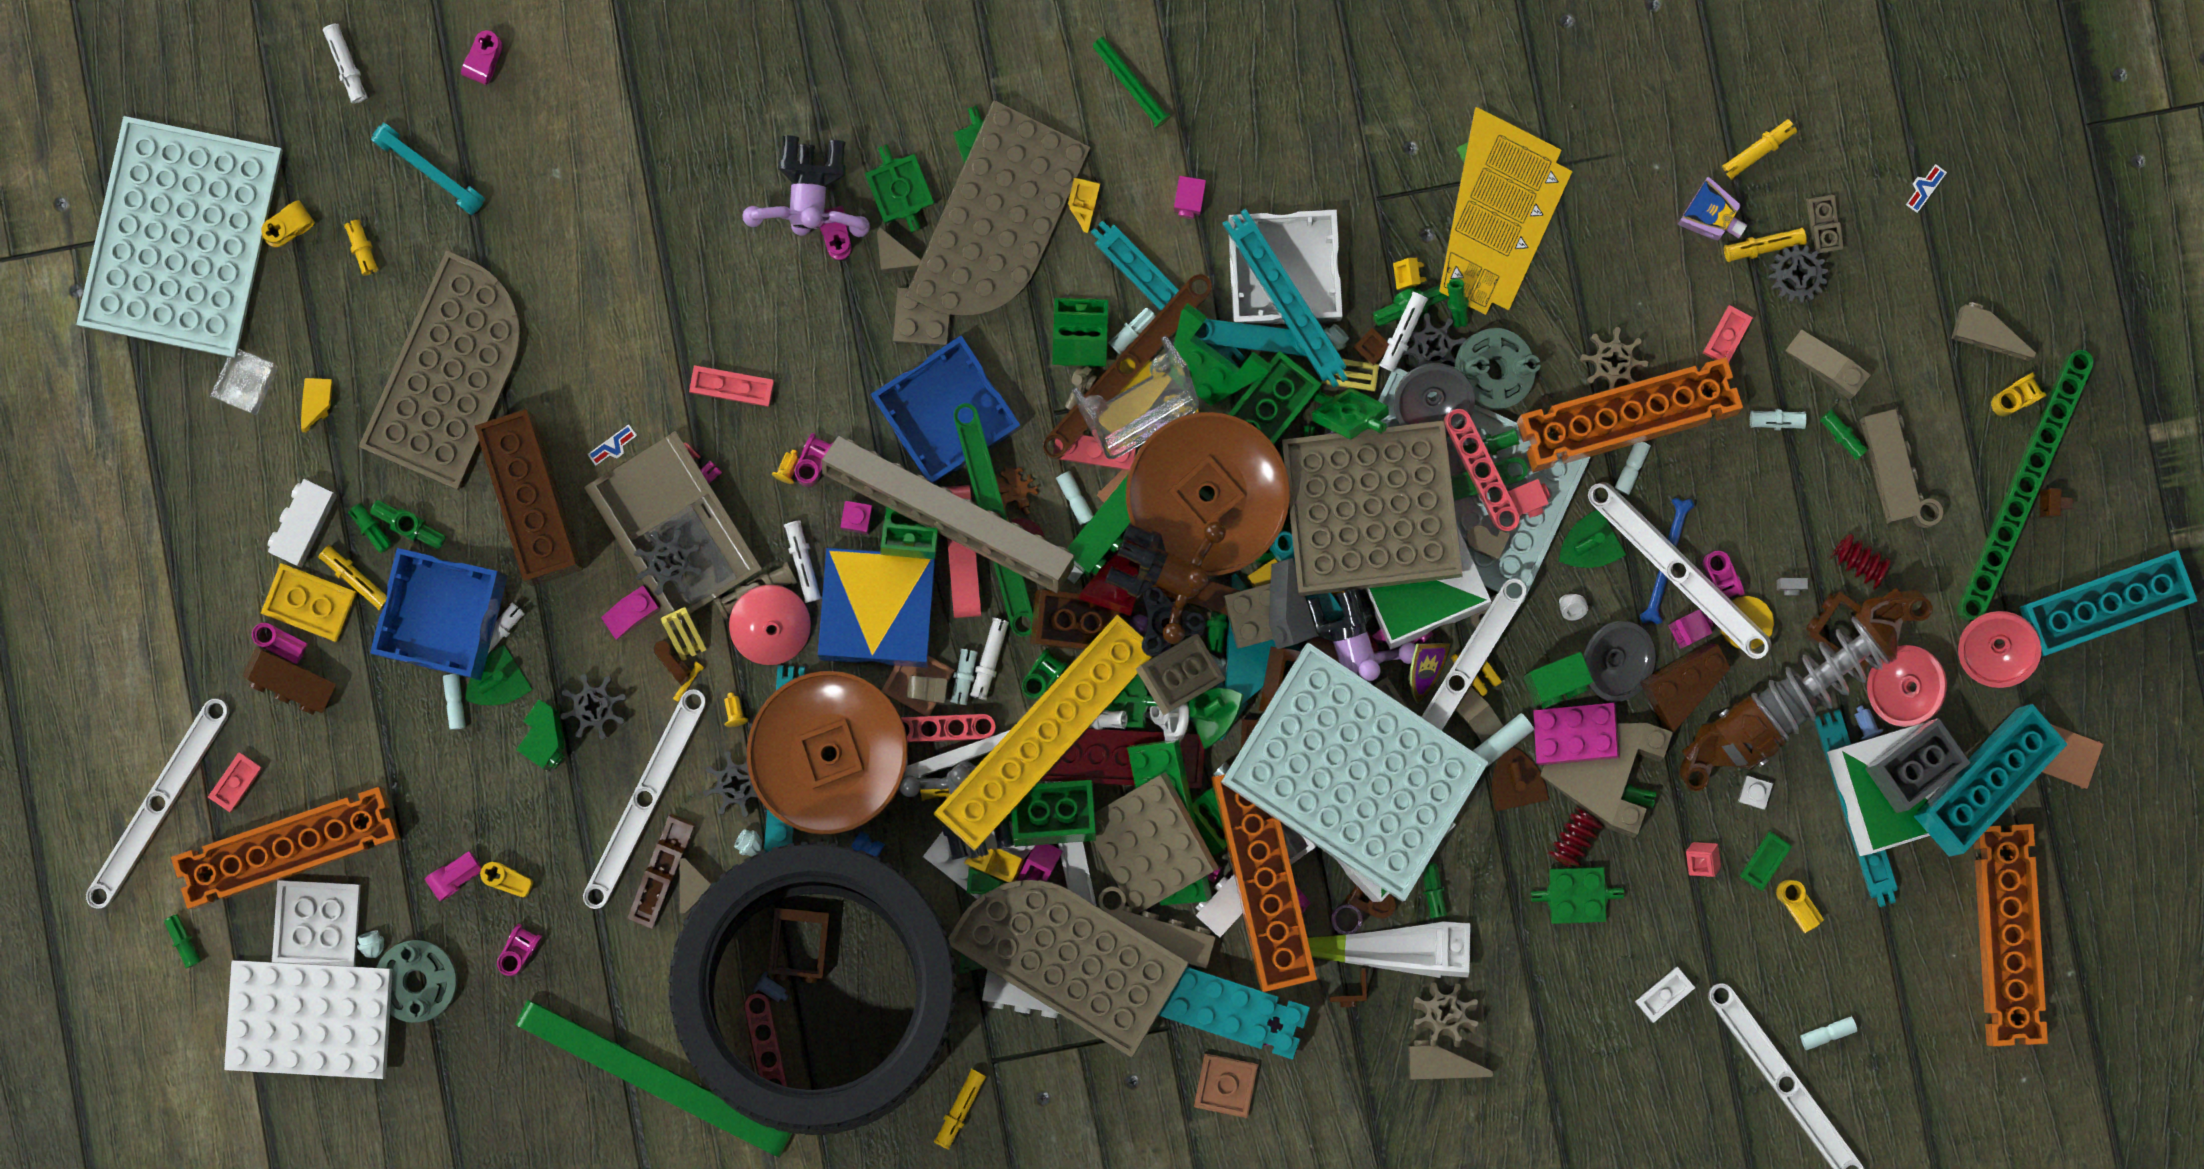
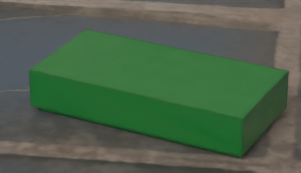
M1768 831L1739 877L1758 890L1763 891L1792 846L1771 831Z

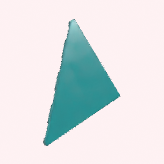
M1236 574L1230 578L1231 588L1240 591L1248 589ZM1229 621L1225 689H1232L1244 694L1242 704H1244L1263 687L1270 647H1276L1274 639L1237 649ZM1297 644L1283 647L1286 649L1302 651ZM1286 661L1284 669L1292 662Z

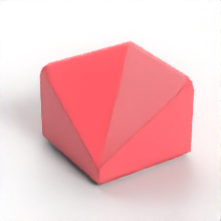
M1693 842L1686 850L1689 875L1715 877L1721 869L1718 844Z

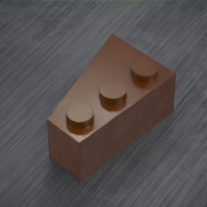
M1708 642L1640 681V684L1663 728L1674 732L1731 668L1719 645Z
M255 647L242 674L245 679L251 681L249 687L263 693L265 689H269L275 692L274 698L289 704L290 700L300 703L298 709L314 715L315 711L323 713L336 686L334 682L263 651L258 647Z

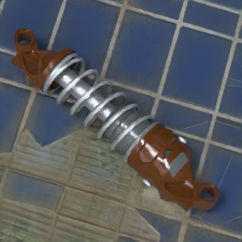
M1897 588L1884 597L1865 600L1860 611L1855 614V617H1852V622L1860 633L1856 639L1852 640L1843 630L1836 629V635L1843 648L1836 653L1826 643L1820 642L1819 648L1827 660L1820 666L1810 656L1803 655V662L1810 674L1802 678L1792 668L1786 667L1787 677L1781 682L1769 680V688L1761 694L1753 693L1751 697L1749 695L1743 701L1735 703L1731 710L1725 709L1719 714L1720 718L1714 723L1702 724L1694 742L1682 750L1685 758L1679 769V775L1685 785L1692 791L1703 790L1708 785L1709 776L1714 766H1732L1752 770L1757 765L1759 767L1768 762L1767 757L1775 755L1778 749L1785 745L1786 741H1789L1788 735L1791 732L1798 734V727L1806 722L1807 719L1815 721L1816 699L1826 708H1832V701L1826 688L1832 685L1841 694L1849 696V688L1843 675L1848 672L1859 682L1865 683L1866 676L1859 664L1865 659L1878 670L1883 668L1882 661L1885 664L1894 662L1898 655V639L1902 623L1904 621H1924L1928 619L1933 611L1931 602L1920 591L1900 592ZM1922 601L1919 609L1912 610L1915 602ZM1854 667L1856 668L1859 675L1853 670ZM1695 771L1700 772L1697 778L1689 779L1691 773Z

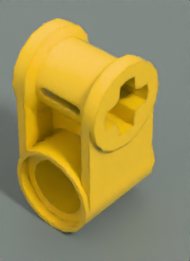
M297 200L287 205L275 216L266 220L261 227V233L269 246L279 248L296 236L308 231L314 226L315 222L301 201ZM275 229L278 231L279 236L275 238L271 235L270 231Z
M2032 372L1995 395L1992 399L1991 407L1997 415L2008 416L2042 399L2047 394L2040 390L2034 379L2035 374ZM2002 396H2006L2011 400V409H2007L2002 405Z

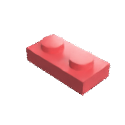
M1729 305L1705 347L1703 354L1714 360L1727 357L1729 363L1753 317Z
M239 752L208 798L232 813L263 767Z

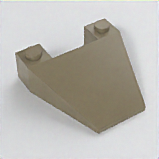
M1648 723L1617 724L1619 758L1543 766L1540 777L1589 815L1597 819L1606 828L1635 838L1639 833L1646 808L1621 800L1635 756L1638 754L1661 762L1665 757L1673 732Z

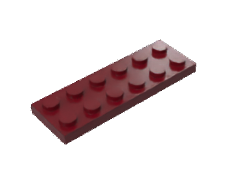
M1087 728L1040 781L1069 782L1092 780V783L1135 785L1127 747L1137 744L1164 742V731ZM1185 733L1180 742L1188 786L1189 788L1201 789L1204 747L1198 733Z

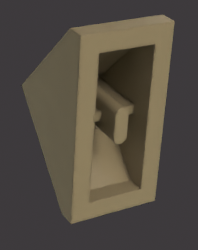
M880 228L877 231L882 274L917 270L921 260Z
M1469 686L1455 711L1480 742L1483 743L1500 730L1503 725L1490 705Z
M680 858V913H689L692 907L700 901L699 897L712 884L685 858Z

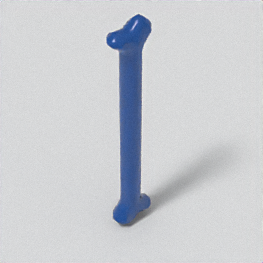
M1679 498L1672 499L1676 513L1668 540L1676 548L1686 514L1695 506L1692 499L1685 501ZM1660 570L1658 571L1649 606L1646 611L1640 614V619L1643 623L1653 621L1656 624H1660L1663 622L1659 615V607L1668 577Z

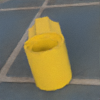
M1785 880L1777 886L1776 895L1778 899L1784 903L1803 933L1814 929L1824 921L1806 894L1805 887L1801 882ZM1790 885H1793L1797 890V894L1792 900H1789L1785 895L1786 888Z

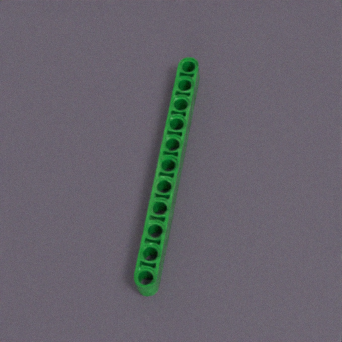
M2085 350L2075 351L2067 356L2063 362L1958 603L1957 613L1964 621L1971 622L1985 614L2093 367V357ZM2074 357L2082 359L2084 362L2083 370H2078L2074 367ZM2064 381L2072 384L2073 393L2071 395L2063 391L2062 384ZM2053 406L2061 408L2063 412L2061 419L2053 417L2051 412ZM2042 430L2051 433L2052 441L2050 444L2042 441ZM2034 454L2040 457L2042 462L2040 468H2035L2031 465V455ZM2021 479L2029 481L2031 485L2029 493L2023 492L2020 489L2019 483ZM2011 503L2016 504L2020 508V515L2018 517H2013L2009 513V505ZM2000 528H2004L2009 532L2010 537L2007 542L1999 539L1998 530ZM1990 552L1995 553L1999 558V563L1996 567L1991 566L1987 561V556ZM1979 577L1987 580L1988 588L1986 591L1978 589L1976 582ZM1969 601L1977 606L1975 616L1969 615L1966 611V604Z
M527 999L515 1023L518 1027L776 1157H781L792 1133L778 1131L771 1127L768 1128L750 1120L728 1106L714 1092Z

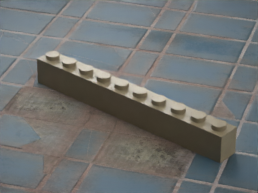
M838 436L822 459L823 475L926 527L938 528L939 534L1055 593L1059 592L1074 568V555L1068 549L1061 546L1057 547L1047 542L1041 535H1033L1025 531L1019 524L1010 523L1000 518L995 512L986 511L976 506L973 501L954 495L948 488L938 487L929 482L924 476L915 475L907 471L902 465L891 463L883 459L878 453L874 451L869 452L859 447L853 440H846Z

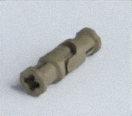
M783 563V567L769 574L765 572L750 580L746 586L736 587L734 592L721 599L719 597L715 598L714 600L725 620L729 618L735 603L743 594L760 586L758 581H763L766 585H779L783 587L791 583L795 585L797 581L788 563Z

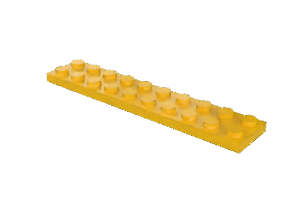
M1116 615L934 812V815L975 851L1138 674L1136 668L1153 658L1147 656L1142 650L1144 638L1119 615Z

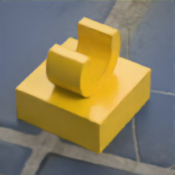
M1407 258L1393 263L1397 290L1408 289L1426 281V277H1420L1419 268L1424 267V263L1418 262L1417 258Z

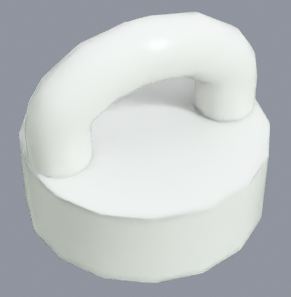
M1566 594L1559 599L1560 610L1565 619L1578 620L1587 614L1588 605L1583 596Z

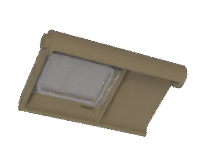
M676 431L584 487L638 574L647 570L648 563L643 557L634 556V552L637 549H642L645 552L653 551L654 543L649 538V534L653 531L658 533L660 541L669 543L672 540V533L679 529L681 534L678 537V545L682 549H690L695 544L699 546L698 551L688 555L687 561L691 567L700 568L701 573L698 576L687 572L683 573L681 581L686 587L684 593L679 594L674 583L665 582L663 593L657 596L654 594L658 585L656 578L647 575L642 579L664 616L684 607L691 614L762 569ZM665 549L658 550L660 553L665 551ZM666 557L664 560H662L666 563V568H669L671 565H673L672 563H670V557ZM676 572L671 573V576L677 575ZM683 615L678 617L682 625L686 623ZM673 620L669 621L670 625L675 624Z

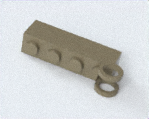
M1896 409L1863 417L1860 423L1886 523L1889 524L1910 518L1921 528H1929L1939 523L1943 517L1941 504L1934 499L1924 500L1923 495L1917 492L1915 483H1918V475L1915 467H1911L1908 458L1911 456V448L1909 442L1904 441L1902 431L1905 429L1902 416L1897 415ZM1924 505L1932 508L1934 512V518L1931 522L1925 521L1921 517L1920 510Z
M1117 887L1105 888L1100 893L1099 906L1103 911L1189 962V964L1207 969L1215 940L1214 936H1210L1211 930L1195 926L1194 931L1184 928V922L1170 918L1168 923L1158 921L1159 915L1143 911L1142 916L1131 913L1133 908L1125 906V895ZM1114 891L1121 896L1122 902L1119 908L1109 910L1104 906L1103 897L1107 892Z

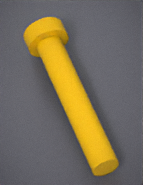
M694 663L695 667L688 675L690 680L681 686L673 697L677 702L680 701L699 671H703L705 668L700 663Z

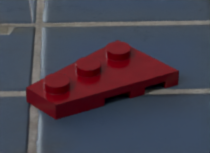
M1120 547L1081 591L1079 599L1131 615L1136 598L1128 595L1127 591L1105 583L1111 566L1132 576L1138 574L1140 570V564L1117 556L1121 549Z

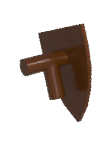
M1514 747L1499 757L1493 772L1491 785L1495 811L1549 800L1544 780L1540 777V771L1532 760Z

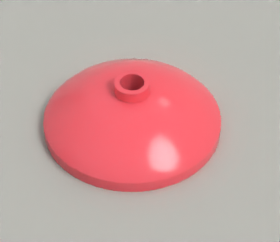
M762 585L747 591L735 603L729 619V631L736 649L750 661L762 665L781 664L795 657L805 646L811 628L809 612L802 599L790 589L779 585ZM769 625L776 626V630L773 633H768L766 629Z
M1990 612L1975 618L1966 626L1959 640L1958 655L1963 669L1973 680L1985 686L2005 688L2017 685L2032 675L2040 662L2041 643L2035 628L2023 617L2010 612ZM1997 639H2002L2004 643L1999 645L1996 644L1995 641Z
M1911 645L1898 646V655L1894 662L1885 664L1882 661V670L1875 669L1872 666L1867 681V693L1871 706L1883 720L1896 726L1911 727L1927 722L1939 711L1946 696L1947 680L1941 663L1929 651ZM1912 683H1916L1917 686L1914 692L1910 690Z

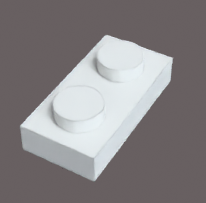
M1675 967L1639 997L1635 1003L1650 1021L1654 1023L1695 989V987L1682 971Z

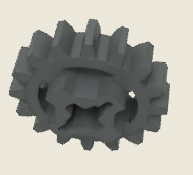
M1794 245L1792 252L1788 248H1784L1782 250L1784 257L1777 254L1774 257L1777 264L1769 266V269L1774 271V273L1769 275L1768 279L1775 280V284L1771 289L1776 290L1779 288L1780 293L1778 297L1781 298L1787 295L1788 303L1797 298L1798 304H1802L1804 297L1812 301L1814 299L1812 292L1819 295L1822 292L1819 285L1827 283V280L1822 278V276L1828 273V269H1821V265L1825 260L1816 259L1818 251H1814L1812 254L1808 253L1809 246H1805L1802 251H1799L1798 245ZM1791 259L1789 269L1781 270L1784 262ZM1804 259H1806L1807 261H1809V262L1812 264L1813 267H1810L1809 265H1807V264L1804 262ZM1796 269H1798L1799 273L1804 274L1800 280L1792 274ZM1815 278L1812 287L1806 290L1807 280ZM1783 282H1787L1793 290L1786 287Z

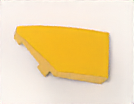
M1074 178L1068 205L1081 225L1082 230L1088 233L1101 183Z
M305 378L301 412L302 432L309 431L310 426L320 418L325 419L329 416L327 410L331 405L332 379Z
M991 848L987 850L989 855L982 857L979 855L978 858L970 857L964 862L971 867L1009 883L1016 881L1024 859L1001 849L994 850Z

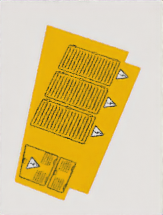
M1475 107L1439 292L1449 296L1447 283L1451 279H1461L1464 281L1465 295L1469 300L1468 306L1486 315L1491 303H1495L1507 310L1510 309L1572 171L1556 163L1561 149L1478 107Z

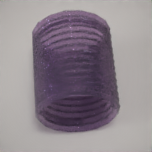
M1341 905L1333 911L1331 924L1338 933L1344 935L1353 934L1361 927L1362 914L1355 906ZM1343 908L1352 909L1358 916L1357 926L1349 932L1342 931L1336 924V914Z

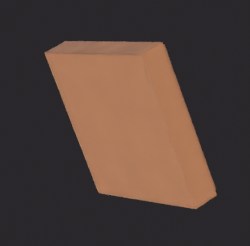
M929 656L928 668L895 666L881 691L924 716H930L937 703L906 698L909 676L948 679L949 682L955 670Z
M1204 1053L1194 1107L1247 1118L1258 1064Z

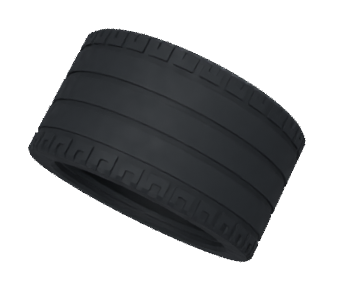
M801 842V845H794L792 843L773 847L772 851L766 853L765 850L759 852V854L744 859V863L734 865L726 873L719 876L720 880L716 883L713 882L704 894L699 897L700 901L692 907L691 912L683 923L682 931H679L673 949L674 956L670 963L669 975L670 1010L673 1015V1024L678 1039L694 1069L719 1098L741 1115L768 1128L771 1127L778 1131L792 1134L827 1135L828 1133L836 1134L854 1130L857 1127H863L879 1120L882 1116L891 1113L903 1104L925 1082L937 1064L947 1042L956 1000V971L952 948L946 930L943 928L942 921L932 904L927 901L923 892L911 880L909 881L905 878V874L898 871L888 862L884 863L880 861L881 858L868 854L863 850L858 852L853 850V847H846L835 843L824 845V842ZM806 894H826L843 897L867 907L881 917L897 934L910 957L917 991L910 1024L900 1043L889 1057L870 1073L853 1082L820 1090L785 1087L760 1077L747 1068L727 1047L717 1023L714 1007V985L721 957L735 933L746 921L765 907L789 897Z

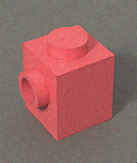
M1539 479L1508 491L1519 517L1528 514L1529 518H1533L1544 513L1543 508L1549 504L1547 499L1551 498L1545 483L1540 484Z

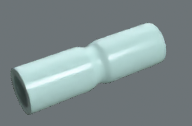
M1640 442L1633 445L1626 461V466L1623 468L1615 486L1618 492L1625 495L1630 494L1638 476V471L1642 467L1651 447L1649 444Z
M1067 471L1056 477V480L1066 499L1069 500L1080 526L1087 524L1094 515L1085 498L1081 495L1070 471Z
M444 675L443 683L447 701L449 729L466 728L464 709L461 702L462 694L459 675Z
M1851 1016L1829 1024L1827 1027H1821L1802 1034L1800 1038L1805 1050H1809L1828 1043L1830 1040H1836L1857 1032V1027Z

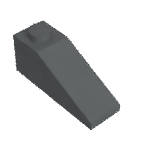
M1293 558L1271 564L1269 626L1277 649L1318 636L1305 596H1299L1297 574Z

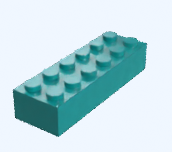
M2177 550L2019 607L2022 617L2030 622L2037 631L2041 643V657L2197 602V598L2180 553Z
M2033 704L2019 707L1968 759L1970 764L1950 778L1914 817L1949 857L1964 854L2068 744Z

